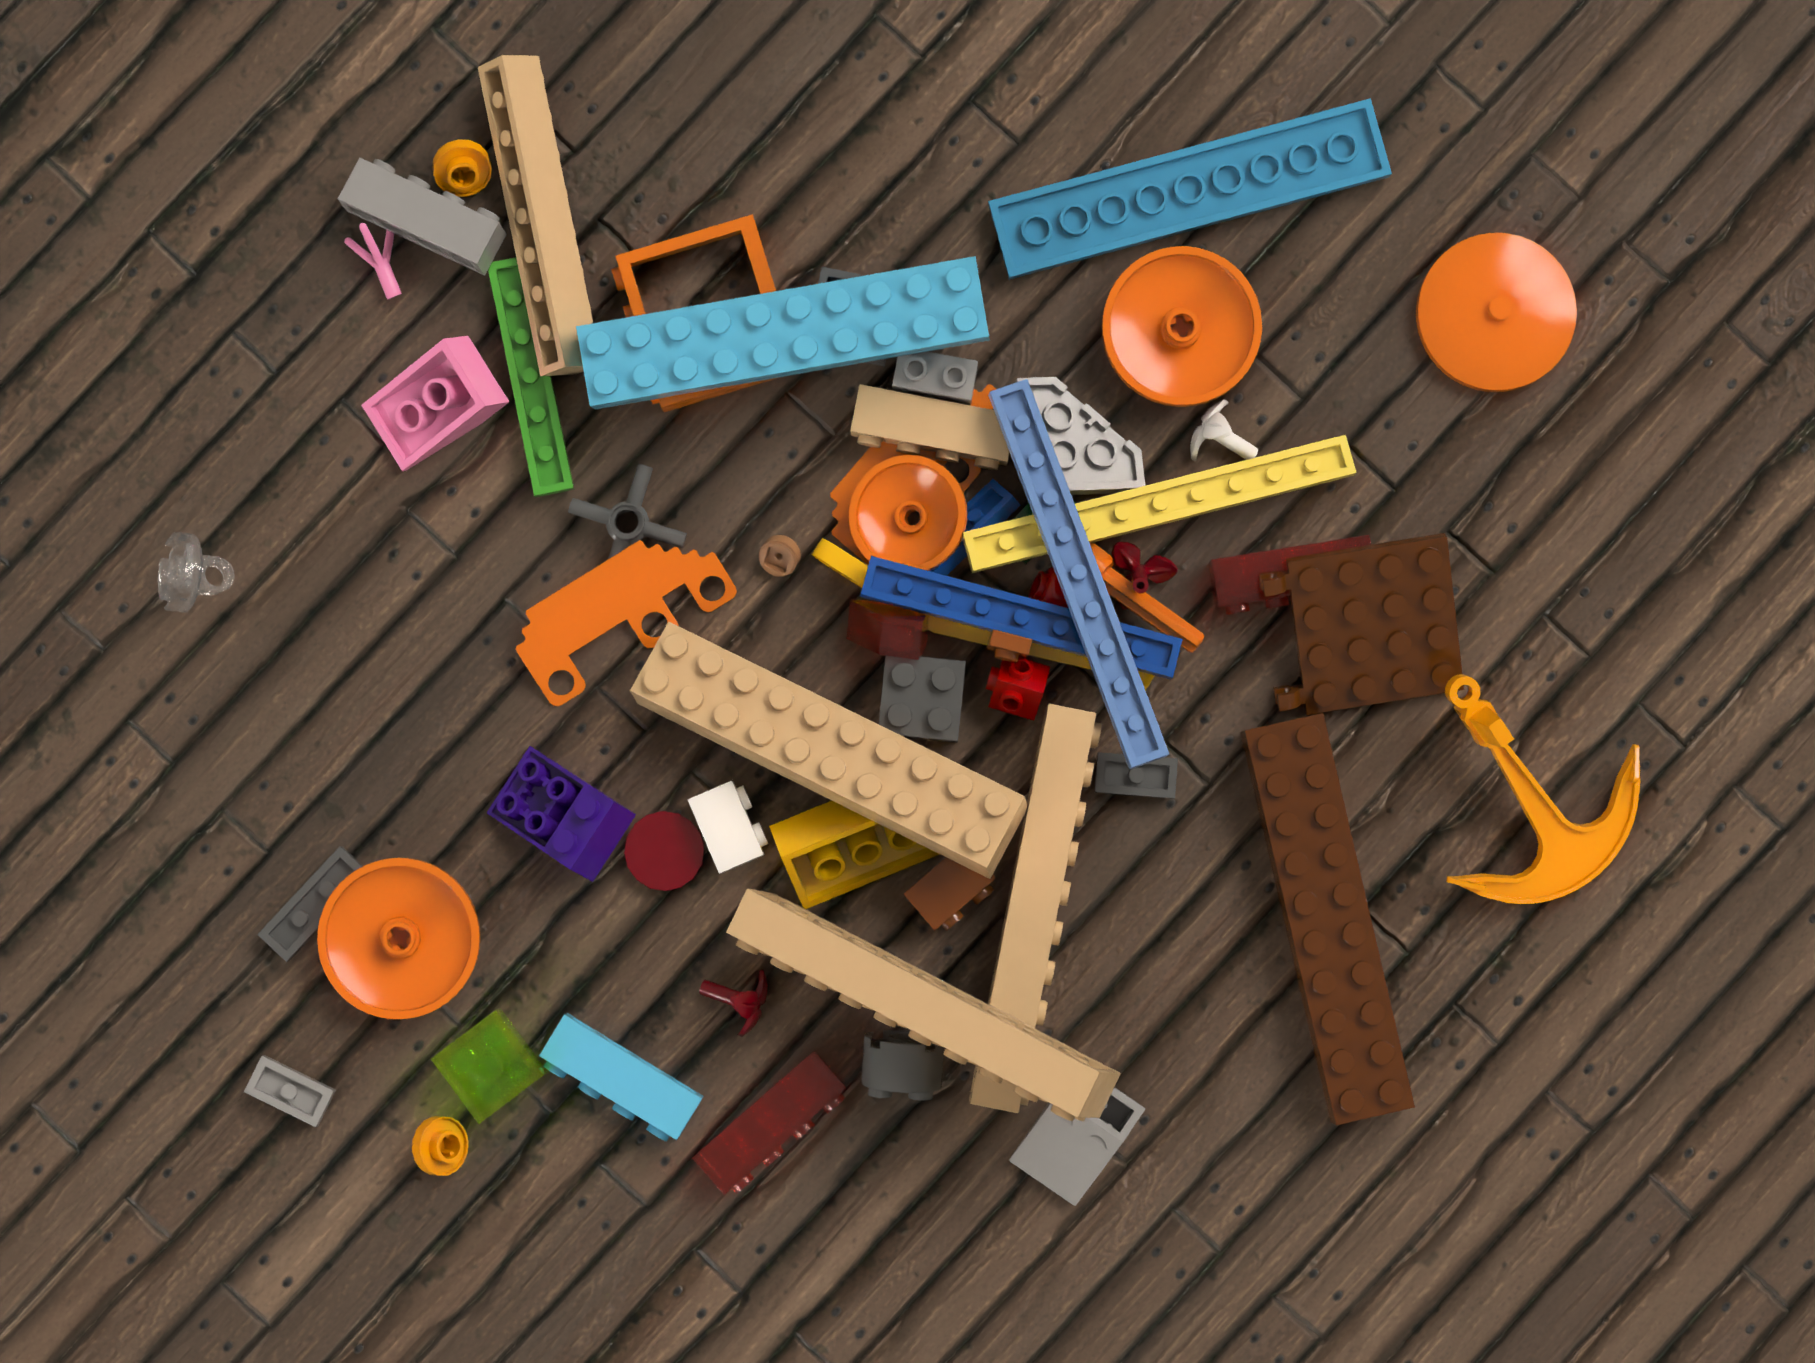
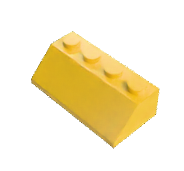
M829 801L769 826L781 859L804 909L940 855L834 801Z

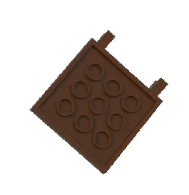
M1445 533L1285 558L1287 570L1258 573L1260 589L1264 591L1265 597L1278 595L1286 590L1290 591L1301 684L1273 687L1275 704H1278L1279 711L1291 710L1304 704V711L1307 715L1441 694L1445 693L1446 684L1453 676L1462 674L1448 540ZM1464 685L1460 686L1458 691L1464 690Z

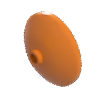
M901 455L878 463L862 477L853 492L848 517L852 538L859 551L867 560L870 561L871 556L930 571L944 563L959 546L963 538V532L966 530L968 513L963 490L950 471L936 461L926 457ZM912 512H918L920 515V520L916 525H909L908 516Z

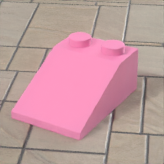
M469 336L442 339L361 406L400 469L407 471L485 422L509 403V400Z

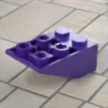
M529 746L487 811V814L562 865L592 882L636 816L635 813L531 746Z

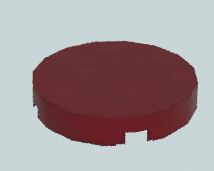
M660 811L648 814L634 824L626 838L624 854L627 867L637 881L650 889L668 891L680 888L695 878L703 865L705 848L702 836L692 821L679 813Z

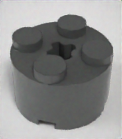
M883 1030V1038L873 1039L874 1031L865 1033L861 1083L868 1087V1095L872 1097L889 1098L892 1097V1092L909 1093L908 1098L913 1100H932L933 1092L942 1089L944 1047L932 1043L930 1046L924 1045L908 1036L910 1031Z

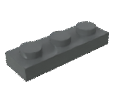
M339 846L257 935L286 962H289L318 931L323 908L334 889L348 875L363 867V865L343 846Z

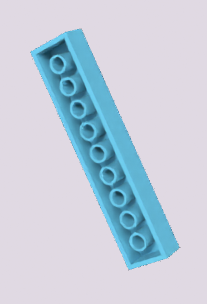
M976 256L576 326L589 405L594 409L990 341Z

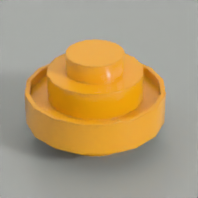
M458 139L447 142L438 149L433 158L432 169L436 184L443 191H448L458 197H467L477 194L486 187L491 179L492 166L488 152L480 144L471 140Z
M432 1116L424 1120L416 1129L412 1139V1153L415 1163L422 1171L429 1175L448 1176L456 1172L463 1165L468 1154L469 1141L466 1130L459 1121L452 1117Z

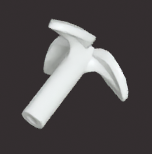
M1223 399L1214 404L1201 417L1203 423L1194 430L1190 444V454L1193 461H1196L1199 447L1205 439L1216 440L1245 460L1256 457L1258 448L1234 434L1227 419L1219 413L1223 407L1229 404L1227 400Z

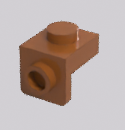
M993 629L990 633L986 649L995 651V658L1017 663L1018 658L1026 659L1029 655L1033 639Z

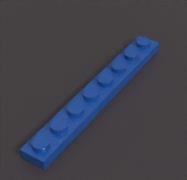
M874 556L870 558L860 597L990 632L994 629L1033 639L1032 643L1087 657L1069 608ZM1120 622L1137 670L1171 680L1183 639Z

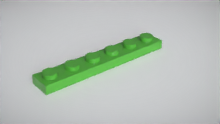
M515 257L492 262L488 272L534 496L540 497L574 490L552 376H540L517 259Z

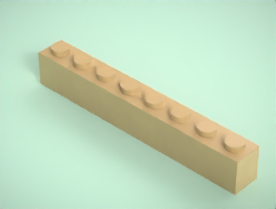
M501 55L479 66L478 72L540 376L579 374L584 372L576 326L592 324L593 319L561 168L560 154L552 124L544 76L539 56Z

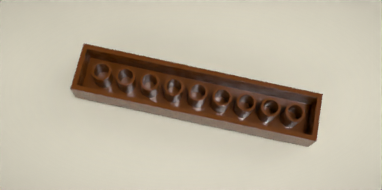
M1320 713L1240 732L1330 1122L1340 1125L1415 1108L1324 714Z

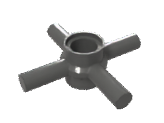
M638 464L627 500L616 504L611 509L576 498L571 500L568 513L606 524L609 535L614 539L608 559L626 549L629 545L642 540L644 537L683 548L687 533L650 522L647 512L642 507L653 468ZM625 513H633L638 517V526L631 533H622L617 528L619 517Z

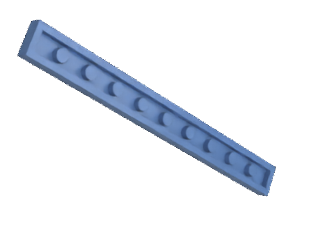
M1028 379L990 391L989 399L1129 770L1167 757L1169 751Z

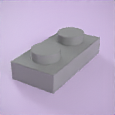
M266 1055L261 1056L244 1090L245 1093L314 1127L319 1126L336 1091Z

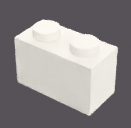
M730 781L688 799L719 874L765 855L762 847L768 845V841L760 823L752 825L746 810L753 806L744 786L736 788L734 782Z

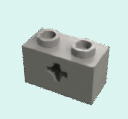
M932 352L898 356L892 389L893 391L971 406L978 371V361Z

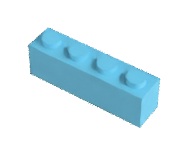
M569 1013L563 1015L539 1055L546 1060L544 1068L563 1079L569 1074L581 1081L578 1086L581 1091L597 1100L602 1094L615 1102L612 1107L614 1111L632 1121L635 1116H638L649 1123L646 1130L666 1142L670 1136L675 1140L680 1137L704 1097Z

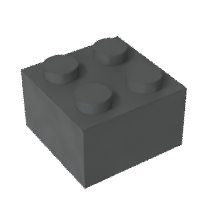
M886 653L879 725L905 738L957 743L966 661Z

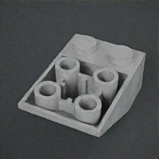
M1114 1087L1100 1118H1085L1084 1121L1074 1118L1073 1121H1069L1051 1112L1053 1104L1048 1102L1009 1161L1076 1206L1145 1111L1142 1105L1116 1087Z

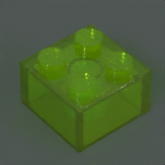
M501 1008L493 1011L431 1058L434 1065L478 1124L488 1119L549 1073Z

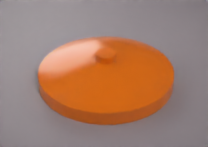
M1508 233L1476 235L1460 241L1449 248L1427 272L1420 287L1416 305L1418 333L1430 359L1452 380L1471 389L1485 392H1506L1523 388L1539 380L1552 370L1561 360L1571 343L1577 317L1576 299L1572 284L1557 259L1539 244L1524 237Z
M1189 246L1159 249L1146 254L1132 263L1113 285L1106 300L1102 317V338L1105 352L1120 379L1142 397L1155 403L1175 407L1204 404L1221 397L1234 388L1254 362L1262 335V316L1259 302L1252 286L1243 273L1220 255L1205 249Z
M398 857L369 863L355 870L340 882L323 908L319 920L317 943L320 962L329 982L348 1003L373 1016L386 1019H410L439 1009L455 997L465 986L478 959L481 936L475 907L467 892L456 879L431 863L413 858Z

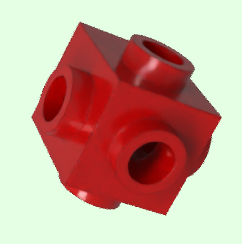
M1018 658L1017 663L1002 660L1000 668L992 666L985 689L992 691L988 707L1034 721L1045 690L1050 666L1025 658Z

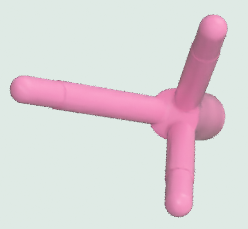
M361 223L359 228L371 254L349 237L345 239V244L375 268L387 300L401 295V290L390 265L394 233L386 230L383 254L381 255L367 225Z

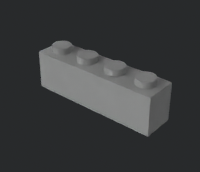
M359 158L338 197L339 202L347 212L484 276L486 275L507 235L498 222L500 218L496 214L482 207L474 211L464 206V200L448 191H444L442 195L429 190L430 185L416 176L409 175L405 179L395 174L396 170L391 165L379 159H374L373 163Z

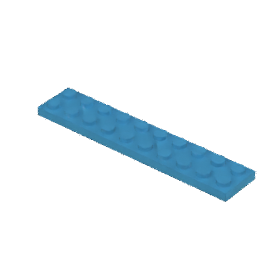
M1370 98L988 201V206L1008 279L1010 280L1390 177L1392 172Z

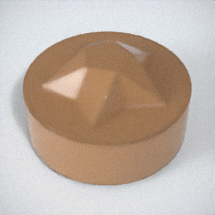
M784 535L771 536L765 541L759 551V562L762 568L769 574L777 577L791 574L801 558L798 545L791 538Z

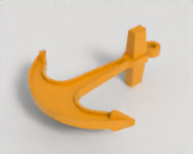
M1464 674L1453 676L1445 687L1447 700L1455 705L1453 708L1471 733L1475 742L1480 746L1488 747L1536 833L1538 850L1531 866L1522 873L1512 876L1482 873L1447 876L1446 882L1459 885L1483 897L1514 904H1535L1551 901L1585 886L1613 861L1624 845L1633 826L1640 791L1639 745L1632 744L1616 777L1608 807L1603 814L1591 823H1571L1563 816L1509 746V743L1514 738L1502 719L1497 715L1491 702L1479 699V684L1473 678ZM1467 685V695L1459 698L1457 695L1459 687Z

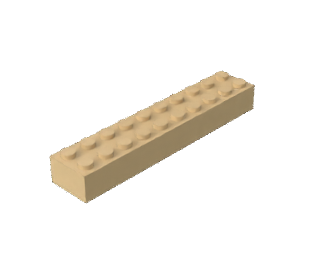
M671 622L667 623L630 689L637 704L991 879L1028 809L1025 796Z
M1048 704L1045 708L1028 794V809L1024 815L988 998L989 1005L1033 1028L1036 1025L1043 1026L1048 1002L1041 1000L1043 985L1051 986L1055 962L1048 959L1051 945L1059 946L1063 922L1056 921L1059 905L1067 906L1071 882L1064 881L1066 867L1075 865L1079 842L1072 841L1074 826L1082 827L1086 810V803L1080 802L1082 787H1090L1094 763L1087 762L1090 748L1095 749L1098 747L1102 723L1095 722L1097 713L1054 704ZM975 1065L969 1095L970 1104L1013 1113H1019L1020 1105L1028 1106L1029 1100L1014 1092L1017 1085L1003 1080L1001 1083L994 1082L979 1074L981 1066Z
M747 889L726 933L738 938L736 946L755 955H758L760 952L772 957L770 963L786 972L792 973L794 970L798 973L806 974L804 979L806 983L823 991H826L828 988L832 991L840 992L841 994L838 998L840 1001L857 1009L864 1007L874 1010L873 1018L894 1028L898 1025L910 1029L908 1036L924 1045L930 1046L932 1043L945 1047L946 1049L943 1054L946 1057L964 1065L969 1062L981 1066L979 1074L997 1083H1001L1003 1080L1017 1085L1015 1093L1033 1102H1037L1039 1099L1053 1104L1050 1111L1066 1120L1073 1121L1075 1118L1084 1121L1085 1118H1100L1121 1074L775 893Z

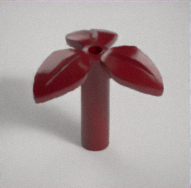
M1117 542L1113 546L1112 558L1115 565L1121 569L1131 571V574L1125 576V578L1132 582L1133 589L1137 593L1147 591L1149 587L1148 579L1158 584L1172 579L1178 573L1177 566L1166 557L1154 555L1143 565L1140 564V549L1134 544ZM1119 603L1122 610L1128 609L1124 605Z
M759 970V983L755 991L740 992L705 979L700 986L699 993L700 995L733 1006L734 1010L746 1019L743 1028L737 1034L743 1037L752 1030L762 1015L760 1006L766 1002L768 984L765 972Z

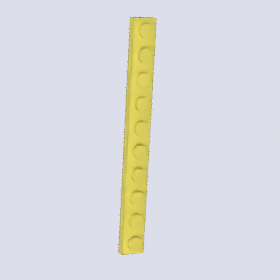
M1346 435L1083 501L1076 503L1075 506L1089 543L1354 476L1357 472ZM1033 514L963 532V542L972 573L1048 554Z

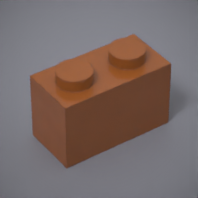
M946 857L908 889L904 895L934 931L940 926L947 931L964 916L960 909L972 900L978 905L994 891L990 883L996 878L992 875L991 879Z

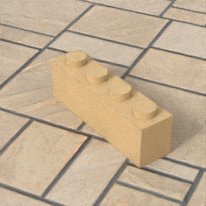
M859 385L850 431L851 436L858 437V444L876 448L881 447V442L896 444V451L911 455H920V450L922 449L936 452V459L959 463L960 457L974 459V466L988 470H998L999 465L1007 466L1009 449L994 410Z

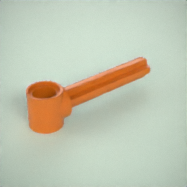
M1090 543L1109 595L1161 633L1183 639L1181 647L1190 653L1196 651L1205 637L1204 634L1148 593L1135 592L1132 582L1112 568L1114 559L1098 545Z

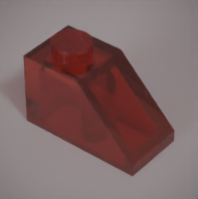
M851 599L846 639L879 655L919 660L926 648L929 615L886 603Z

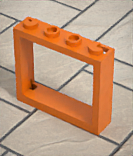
M753 214L616 255L618 267L611 270L617 290H626L630 304L623 306L625 317L646 314L632 270L633 266L742 234L760 294L776 291ZM773 379L651 400L652 405L660 403L663 412H668Z

